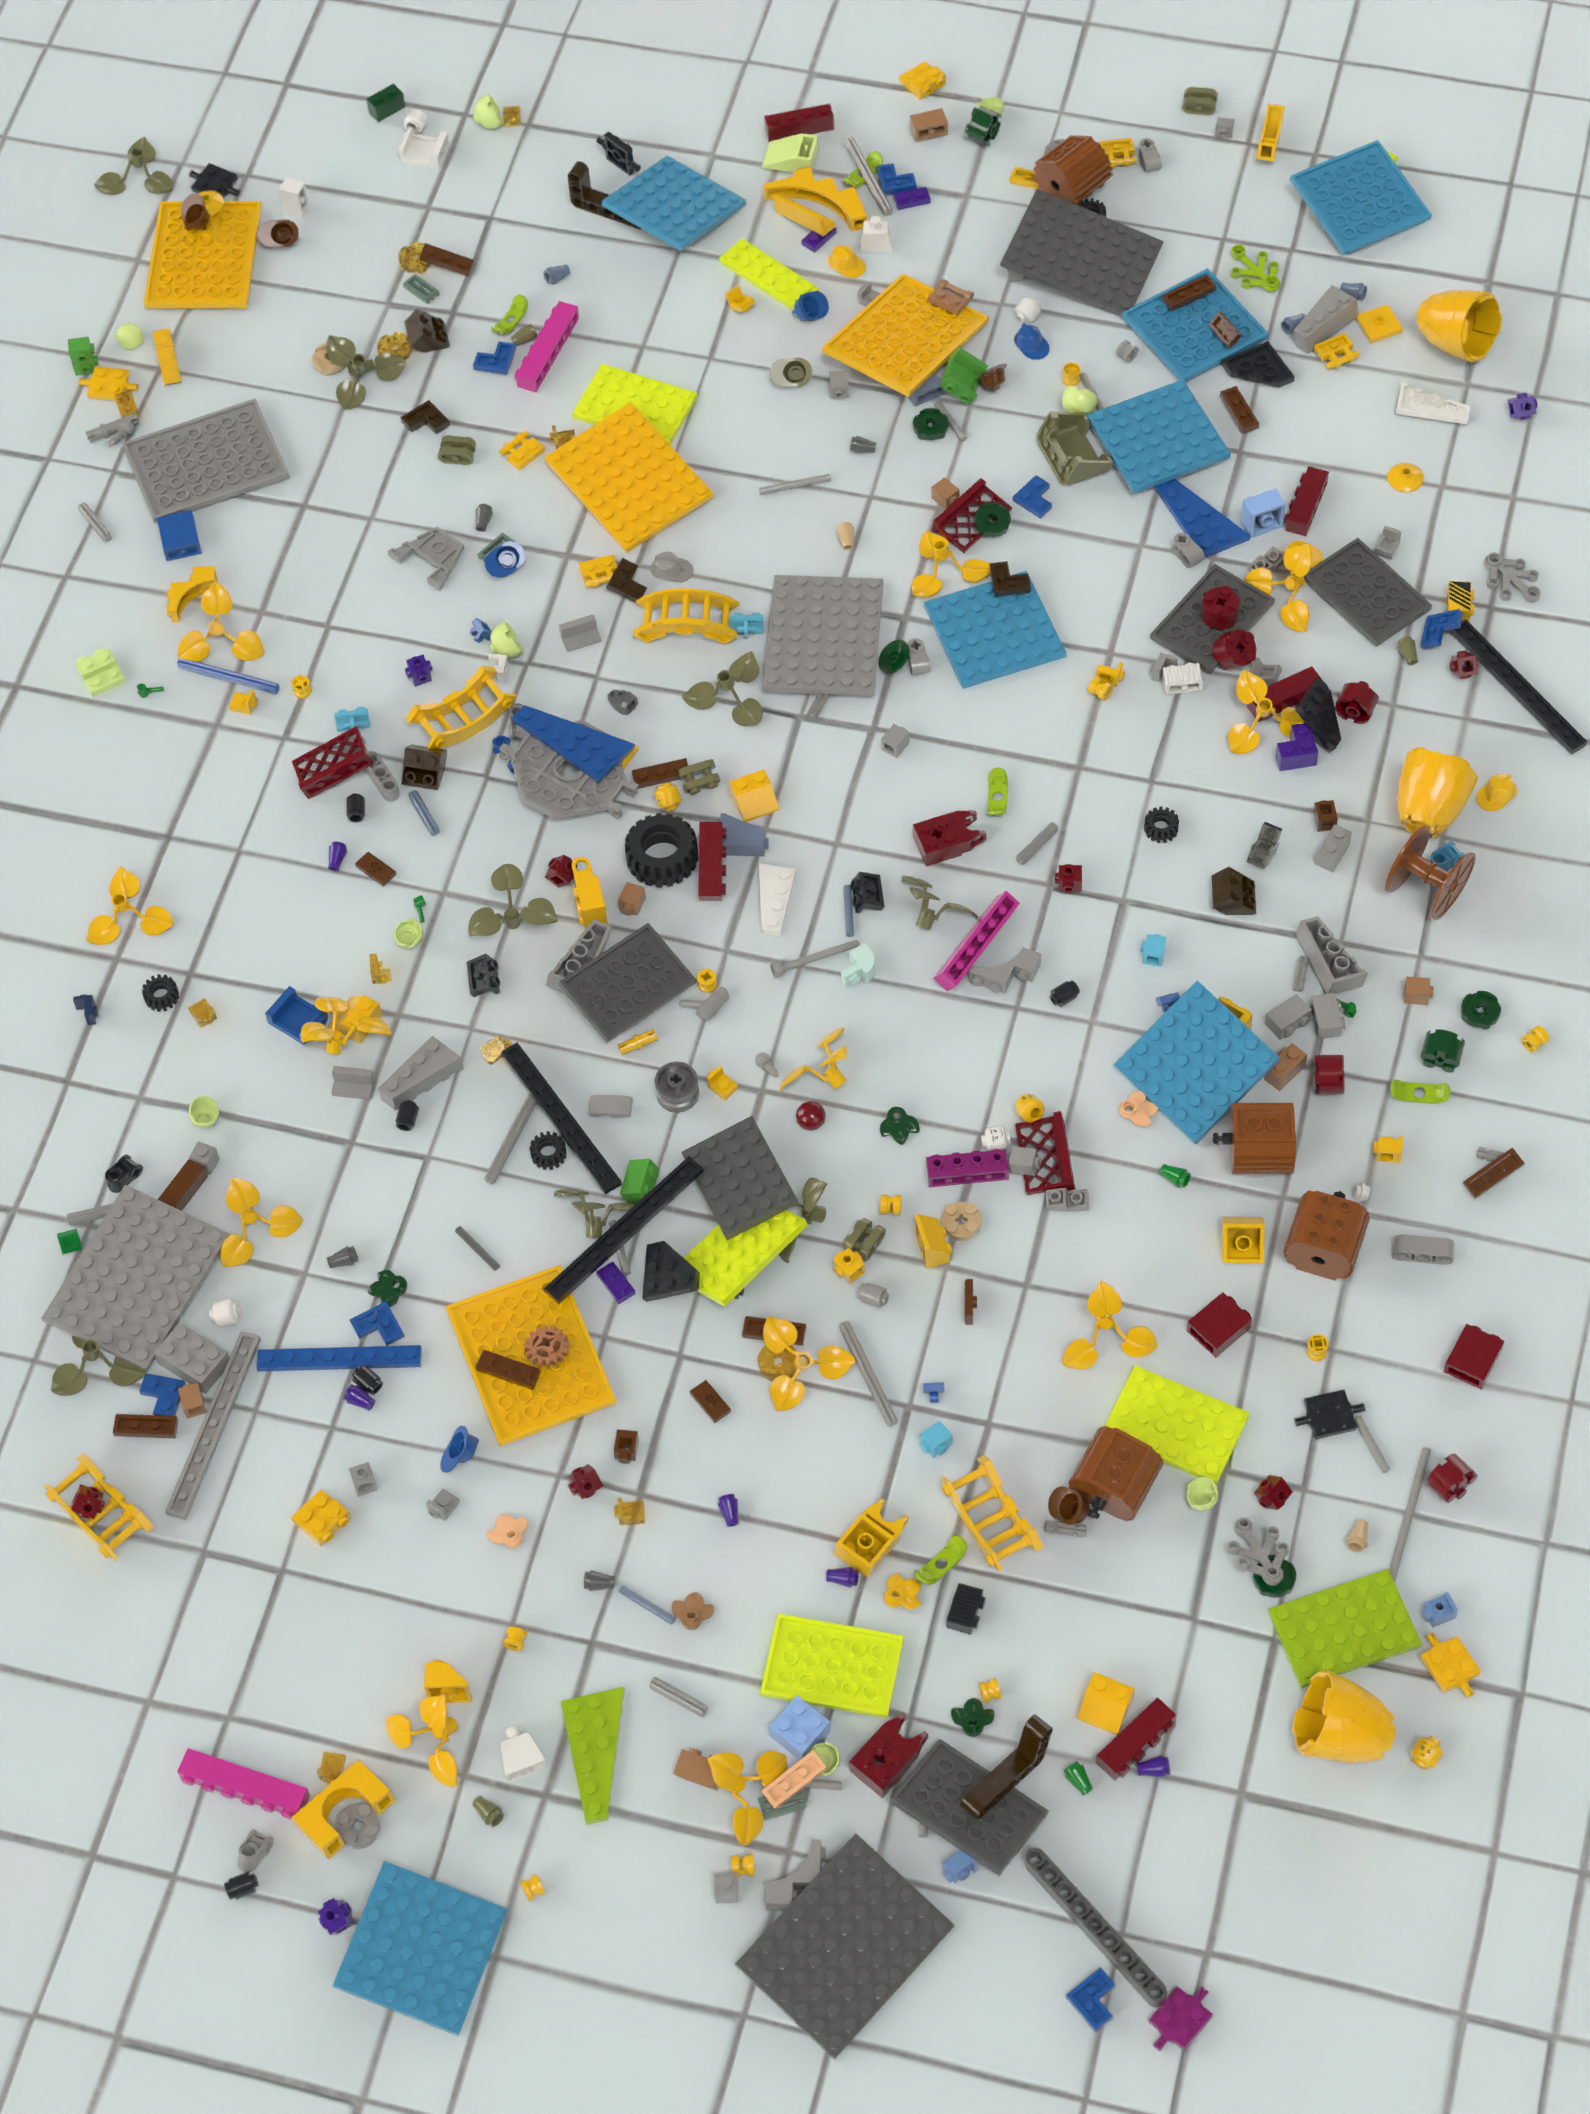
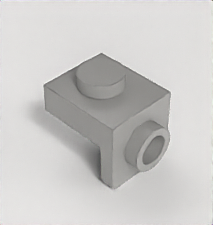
M1385 526L1382 536L1375 547V553L1392 558L1400 544L1402 532Z
M1160 653L1157 661H1153L1150 668L1152 681L1159 682L1162 677L1163 667L1169 665L1177 666L1178 658L1170 654Z
M1256 658L1250 667V673L1262 678L1266 684L1276 683L1282 671L1280 665H1263L1260 658Z

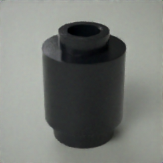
M357 793L351 794L346 798V815L351 822H361L363 817H365V798Z
M1073 980L1065 981L1051 990L1050 1000L1055 1006L1062 1007L1077 998V995L1080 993L1079 987Z
M406 1100L400 1103L395 1120L398 1129L410 1131L415 1126L419 1107L415 1102Z
M366 1365L357 1367L352 1374V1381L367 1394L375 1395L383 1386L381 1378Z
M249 1871L228 1879V1882L224 1883L230 1900L234 1898L237 1900L255 1893L256 1887L259 1886L256 1875H251Z

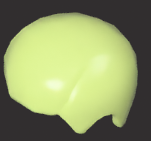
M998 97L982 98L981 104L977 102L978 108L983 106L999 114L1004 110L1003 101Z
M133 323L123 324L117 329L115 335L117 342L120 343L123 349L136 348L142 344L144 339L139 326Z
M413 918L400 921L394 930V939L397 945L405 949L414 948L422 941L423 929L420 923Z
M200 1096L191 1102L189 1117L195 1126L208 1128L218 1120L219 1110L215 1100L208 1096Z
M1203 1476L1189 1482L1187 1485V1502L1195 1510L1205 1511L1211 1509L1218 1501V1489L1214 1481Z
M825 1741L815 1744L809 1751L810 1753L814 1750L827 1767V1770L819 1776L831 1775L840 1765L839 1751L829 1742Z

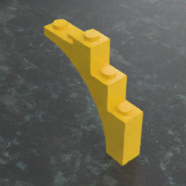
M810 167L793 171L794 176L763 184V193L766 201L773 200L772 197L777 195L781 198L804 199L819 203L838 214L845 221L851 232L861 230L864 221H867V214L855 187L838 191L832 177L816 181Z

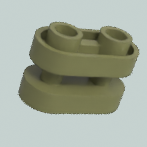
M1189 87L1184 91L1182 109L1188 114L1212 115L1216 111L1218 93L1211 88Z
M444 436L441 439L438 459L447 464L469 465L473 462L476 442L471 437Z
M713 759L695 763L678 770L680 779H687V782L683 784L685 793L694 795L699 793L700 789L706 787L713 789L718 786V783L721 781L719 774H712L711 771L716 767ZM702 773L705 774V776L694 779L695 775Z
M863 1218L856 1222L854 1231L851 1235L846 1236L843 1246H845L844 1250L849 1247L853 1252L859 1251L863 1261L867 1262L884 1239L886 1228L877 1225L872 1229V1221ZM868 1235V1238L866 1239V1241L864 1242V1244H862V1242L864 1241V1239H865L866 1236Z

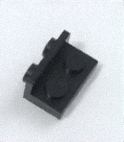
M859 871L855 878L852 879L850 885L853 890L855 912L861 913L864 908L882 911L885 906L880 875Z
M486 953L467 961L469 989L473 997L490 990L495 994L500 993V979L497 971L499 968L498 963Z

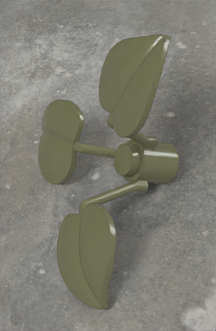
M145 136L129 148L127 153L129 158L128 166L123 178L117 173L108 172L101 175L94 184L102 193L108 195L120 194L126 188L123 182L126 180L131 165H133L135 168L144 167L148 177L144 185L149 192L160 194L171 191L174 188L173 181L166 173L155 171L152 175L149 174L146 163H150L156 158V151Z
M328 336L326 349L330 361L337 366L344 365L346 361L352 362V367L355 370L354 383L345 380L336 389L337 399L345 410L359 406L365 399L366 389L363 385L357 384L358 373L364 371L367 365L377 370V376L384 381L396 379L406 365V361L400 356L382 353L375 357L374 362L376 366H374L369 361H366L364 355L355 354L356 347L351 340L344 337Z
M750 651L739 657L732 663L729 671H720L717 675L718 682L715 683L716 689L709 682H699L682 695L683 700L695 709L705 710L715 704L716 699L714 695L718 694L719 687L725 691L731 690L739 704L732 711L734 722L741 726L757 725L763 716L760 703L753 698H747L742 703L734 690V681L738 683L741 680L744 683L755 680L759 675L760 669L754 653Z
M503 864L493 872L491 884L498 891L507 890L509 908L504 912V917L500 913L495 914L493 909L489 907L478 909L470 918L468 931L470 937L489 936L497 933L502 923H505L509 929H516L520 926L522 918L526 923L532 925L552 924L558 922V918L552 903L545 898L532 899L528 903V907H523L519 915L518 910L513 908L511 889L521 888L523 875L515 865Z
M911 876L901 877L902 882L909 881L923 888L921 890L910 887V891L916 900L922 898L921 911L916 923L917 926L931 930L934 920L938 921L939 916L947 908L969 912L978 920L977 914L969 908L950 902L944 904L935 915V910L928 908L930 899L940 901L939 897L927 892V887L932 888L933 886L922 879Z
M813 1177L809 1178L804 1185L802 1192L803 1204L798 1203L796 1205L802 1207V1216L805 1217L807 1224L810 1225L812 1221L821 1223L826 1217L825 1207L816 1204L828 1184ZM797 1237L779 1253L781 1259L786 1263H789Z
M575 1188L554 1191V1197L557 1195L577 1196L581 1199V1201L572 1202L571 1205L584 1214L586 1237L599 1238L602 1236V1226H606V1220L611 1211L631 1209L635 1206V1204L627 1202L609 1204L601 1221V1217L593 1215V1209L605 1208V1205L586 1202L584 1195H588V1191Z
M72 1336L74 1345L82 1348L84 1355L81 1358L80 1369L78 1370L77 1366L71 1363L59 1366L52 1377L51 1391L61 1396H71L81 1392L88 1382L87 1376L81 1373L84 1370L85 1362L87 1360L95 1361L99 1357L112 1368L109 1376L112 1382L118 1386H128L145 1376L146 1371L118 1357L114 1358V1364H112L100 1352L98 1343L95 1340L83 1341Z

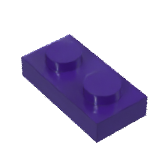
M927 187L893 193L897 210L931 204Z
M833 228L825 236L811 231L801 240L802 246L815 253L837 233V228Z
M613 1261L596 1271L597 1277L618 1304L636 1294L634 1288Z

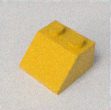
M764 769L729 781L730 795L744 822L779 811L772 784Z
M365 995L349 997L346 1001L348 1005L347 1012L337 1013L336 1031H340L346 1036L354 1023L360 1021L362 1017L381 1018L380 1004ZM333 1020L328 1025L330 1029H332ZM356 1027L349 1038L361 1044L369 1033L360 1031Z
M921 1214L914 1215L915 1236L926 1269L950 1263V1255L953 1253L950 1242L946 1243L944 1238L947 1237L944 1225L940 1226L938 1218Z
M1222 1217L1223 1263H1264L1265 1223L1263 1217Z
M433 1660L431 1663H425L424 1688L427 1697L446 1695V1703L472 1702L473 1698L468 1682L447 1662Z
M1094 1672L1085 1692L1077 1719L1118 1735L1134 1699L1135 1688Z

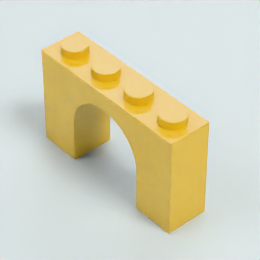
M360 1760L350 1765L337 1779H334L322 1792L316 1794L308 1804L291 1817L297 1828L328 1860L345 1846L340 1835L328 1823L330 1812L339 1802L348 1798H358L365 1801L378 1815H381L396 1801L391 1791Z

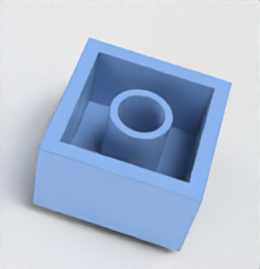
M1277 489L1267 490L1243 500L1241 524L1245 531L1251 535V538L1283 527L1285 502Z
M796 1696L769 1726L770 1737L799 1760L804 1758L815 1744L821 1743L831 1732L830 1721L799 1696Z

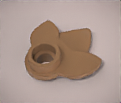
M698 1592L689 1594L685 1601L674 1600L672 1611L674 1616L681 1619V1623L686 1629L695 1630L703 1620L709 1619L713 1615L714 1605L704 1604L703 1596Z

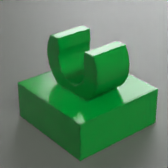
M77 1229L57 1233L62 1254L82 1249Z

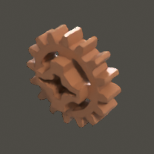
M544 1325L542 1330L536 1327V1333L529 1332L531 1338L525 1339L527 1345L524 1346V1349L527 1352V1359H531L533 1365L538 1362L539 1368H542L544 1364L547 1369H550V1364H554L557 1367V1361H565L563 1355L569 1354L568 1348L570 1346L567 1335H563L561 1328L556 1331L555 1325L551 1329Z

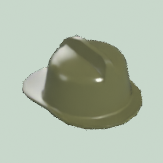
M803 358L777 360L770 369L771 380L780 387L804 385L812 376L811 364Z

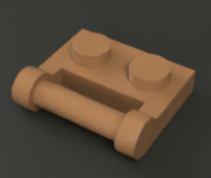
M942 279L939 286L928 296V302L959 315L973 299L974 292L961 289L950 284L948 280ZM945 290L951 291V292H953V293H955V294H957V295L962 296L963 298H961V297H959V296H956V295H954V294H952V293H949V292H947V291H945Z

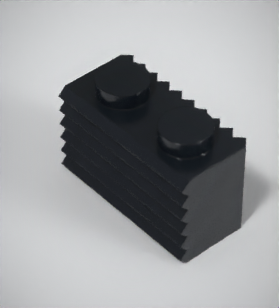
M958 1583L946 1620V1628L971 1635L973 1628L977 1629L980 1621V1616H977L979 1609H984L986 1597H983V1589Z

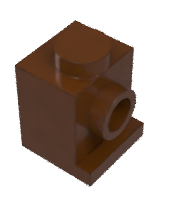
M1334 800L1315 802L1314 815L1317 832L1331 830L1334 824L1337 825L1338 821Z
M617 1429L614 1457L618 1459V1462L628 1464L630 1461H636L639 1444L638 1431Z

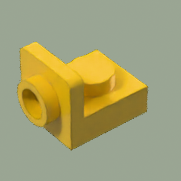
M1119 662L1117 669L1098 665L1096 676L1101 677L1103 682H1109L1114 687H1117L1119 681H1123L1125 676L1123 662Z
M250 689L248 694L235 692L229 705L230 711L251 715L253 709L258 704L255 691Z
M721 1066L711 1070L707 1075L708 1088L724 1101L738 1089V1084L724 1074L723 1067Z

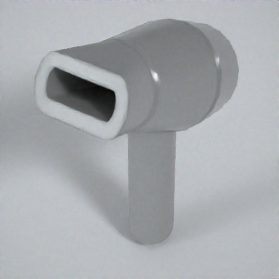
M721 986L704 1001L682 999L679 1005L681 1007L697 1008L698 1016L704 1021H708L730 997L727 989Z

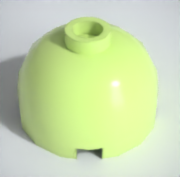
M490 94L481 97L476 102L474 108L476 114L473 117L476 123H481L487 129H495L504 125L503 116L499 118L500 109L494 98Z
M1077 386L1066 387L1062 396V407L1065 412H1084L1087 416V414L1095 410L1098 397L1093 392L1085 388L1082 391L1076 390Z
M503 621L492 630L490 636L492 644H490V648L494 654L498 653L507 655V658H513L524 652L521 642L518 643L517 635L508 622Z

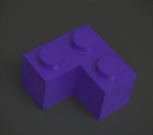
M1306 723L1291 725L1290 741L1277 743L1275 757L1279 771L1317 766L1318 749L1313 732Z

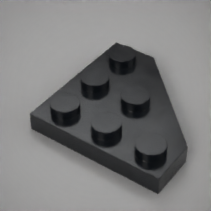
M1269 341L1222 360V366L1230 377L1274 387H1282L1295 380V376Z
M1318 677L1313 680L1295 711L1328 751L1331 752L1336 749L1341 741V734L1331 690Z
M665 1241L647 1244L643 1300L649 1302L699 1291L700 1272Z

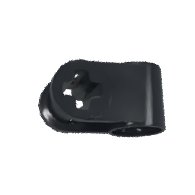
M128 1154L123 1155L118 1162L105 1172L108 1189L113 1193L121 1192L125 1185H129L140 1176L143 1166L136 1164Z

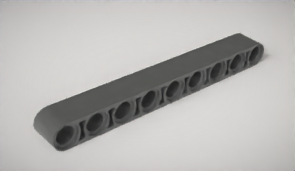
M1040 1848L1029 1849L1025 1856V1866L1028 1872L1150 2006L1160 2007L1166 2000L1167 1988L1165 1984ZM1036 1857L1041 1862L1039 1864H1032L1030 1859ZM1053 1874L1056 1878L1049 1881L1045 1879V1875ZM1063 1890H1067L1071 1893V1895L1068 1897H1062L1059 1893ZM1083 1907L1086 1911L1083 1914H1079L1074 1909ZM1097 1923L1101 1928L1099 1930H1092L1089 1926ZM1113 1940L1116 1945L1108 1947L1105 1945V1941ZM1129 1957L1131 1962L1124 1964L1120 1961V1958ZM1142 1973L1147 1979L1139 1981L1135 1978V1975ZM1153 1990H1158L1162 1993V1996L1155 1998L1150 1993Z

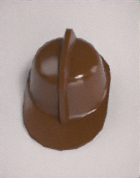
M193 193L185 198L182 203L181 213L184 224L188 228L206 230L210 214L205 207L201 195Z
M291 220L267 221L258 229L259 241L264 246L270 248L291 246L297 241L299 236L298 227Z
M1007 364L996 365L988 369L977 379L981 381L984 388H991L993 391L998 390L1000 385L1006 380L1004 369Z
M1061 1486L1056 1488L1050 1495L1048 1509L1051 1516L1055 1519L1071 1525L1081 1523L1086 1517H1090L1088 1515L1089 1503L1079 1492Z

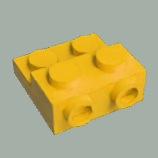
M924 61L900 75L899 82L920 100L935 90L942 88L946 84V74L937 66L931 67Z
M320 1489L291 1517V1520L321 1547L324 1543L331 1541L334 1534L340 1528H344L349 1523L351 1516L349 1511L335 1498L332 1499Z

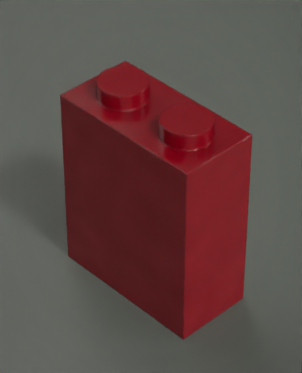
M1222 1292L1187 1322V1332L1217 1358L1251 1328L1252 1318L1249 1312L1245 1309L1242 1310L1231 1296H1227Z
M1466 1323L1445 1363L1444 1373L1482 1390L1502 1352L1505 1341L1501 1340L1497 1335L1488 1334L1479 1327Z

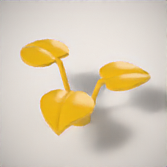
M926 530L921 538L919 551L925 558L930 559L934 557L933 576L929 574L917 576L911 584L912 594L916 597L927 598L934 596L941 590L942 581L936 579L938 561H945L948 556L951 557L958 569L963 571L962 578L968 582H979L990 574L989 563L978 559H970L965 561L962 567L953 556L952 551L948 550V540Z
M1310 544L1294 546L1285 552L1283 558L1284 565L1288 570H1291V576H1288L1286 580L1271 582L1273 578L1272 572L1266 568H1257L1250 571L1244 580L1268 595L1272 593V585L1285 584L1287 589L1293 590L1288 600V605L1281 608L1280 615L1283 623L1288 628L1298 632L1307 631L1309 609L1305 602L1301 600H1294L1292 602L1296 593L1299 592V588L1304 586V576L1308 574L1311 568L1312 551Z
M213 582L201 598V607L208 615L216 614V617L208 624L209 631L204 638L198 630L190 631L184 635L178 647V657L190 661L204 660L210 651V646L206 640L211 634L213 636L223 634L235 642L231 650L238 659L251 661L264 655V649L261 639L255 632L250 630L242 631L238 634L237 639L224 631V626L218 619L220 614L225 615L230 612L232 599L222 585Z
M1244 670L1238 679L1236 694L1243 704H1251L1253 701L1257 704V716L1251 728L1246 724H1236L1230 729L1228 743L1230 751L1234 754H1246L1258 746L1260 735L1253 731L1260 717H1267L1272 713L1276 720L1280 722L1279 729L1281 733L1287 737H1290L1291 725L1305 723L1295 711L1296 708L1293 707L1283 709L1280 718L1275 712V708H1272V701L1264 698L1268 690L1265 681L1247 670Z
M120 866L113 875L109 886V893L112 897L111 902L115 907L113 909L114 918L112 920L108 915H99L94 918L89 925L86 941L94 945H106L115 941L121 931L120 927L115 924L117 922V913H124L129 909L143 918L141 929L150 936L164 933L173 926L174 922L170 913L163 907L150 906L146 909L145 915H143L130 904L127 898H132L138 894L140 882L134 874Z
M319 997L315 1000L316 1008L323 1012H333L332 1030L328 1027L325 1028L321 1023L308 1022L301 1029L302 1043L307 1041H327L326 1051L331 1054H340L342 1045L347 1044L348 1038L356 1027L358 1030L367 1033L391 1036L392 1033L382 1019L367 1016L362 1017L360 1021H356L344 1038L340 1031H336L337 1012H347V1003L338 997Z
M843 1027L828 1034L817 1045L818 1049L824 1046L828 1058L819 1065L821 1068L829 1064L830 1067L824 1071L826 1075L823 1076L811 1067L803 1065L785 1077L780 1085V1092H782L785 1085L806 1071L812 1072L821 1078L824 1083L828 1081L834 1089L841 1086L847 1080L835 1063V1061L846 1059L847 1046L839 1048L832 1054L828 1048L831 1041L837 1038L840 1033L843 1034Z
M231 1178L226 1194V1204L231 1211L238 1213V1216L241 1218L243 1236L241 1238L238 1234L234 1233L224 1240L220 1251L221 1264L224 1267L238 1266L246 1263L252 1257L253 1245L250 1241L245 1240L247 1237L246 1224H253L257 1219H260L270 1224L269 1233L272 1236L284 1238L292 1235L299 1229L303 1218L294 1208L288 1205H280L274 1208L270 1213L271 1220L262 1217L253 1209V1206L257 1205L260 1200L257 1188L246 1180Z
M1100 1281L1087 1301L1088 1310L1095 1316L1097 1321L1094 1325L1095 1330L1092 1343L1090 1344L1086 1338L1074 1340L1065 1350L1062 1364L1066 1367L1080 1370L1093 1366L1098 1358L1097 1350L1093 1347L1096 1344L1099 1328L1107 1330L1114 1327L1119 1335L1125 1339L1121 1345L1123 1352L1131 1357L1149 1355L1158 1347V1343L1153 1332L1144 1326L1133 1327L1128 1331L1127 1336L1124 1335L1112 1317L1122 1308L1121 1297L1112 1286L1104 1281Z
M771 1316L766 1319L763 1328V1338L766 1347L776 1354L781 1353L786 1348L787 1351L796 1356L794 1365L797 1370L792 1379L786 1375H781L775 1378L770 1386L771 1399L775 1409L779 1412L794 1408L803 1399L805 1387L801 1382L795 1381L801 1370H806L812 1363L820 1364L819 1371L821 1375L827 1379L835 1380L845 1375L855 1363V1358L848 1351L835 1345L822 1347L818 1351V1361L812 1359L811 1355L807 1352L799 1353L789 1347L797 1339L795 1326L784 1319Z
M446 1695L426 1697L420 1702V1715L422 1720L428 1723L427 1728L411 1731V1722L406 1716L401 1714L389 1716L385 1721L386 1730L390 1740L398 1748H408L412 1744L411 1735L431 1730L435 1738L442 1739L435 1749L436 1754L429 1756V1769L434 1778L440 1783L452 1787L457 1786L458 1771L456 1761L448 1751H440L443 1745L449 1741L448 1736L456 1733L458 1730L456 1720L453 1717H447Z
M766 1751L761 1754L756 1764L757 1772L760 1774L758 1776H739L744 1769V1762L736 1753L723 1752L707 1758L716 1785L723 1790L732 1792V1796L736 1797L745 1806V1808H738L733 1816L734 1833L742 1846L748 1845L759 1835L763 1828L764 1819L761 1811L755 1807L750 1808L749 1804L738 1793L744 1790L745 1781L761 1779L763 1786L766 1788L787 1771V1757L785 1754L777 1751Z

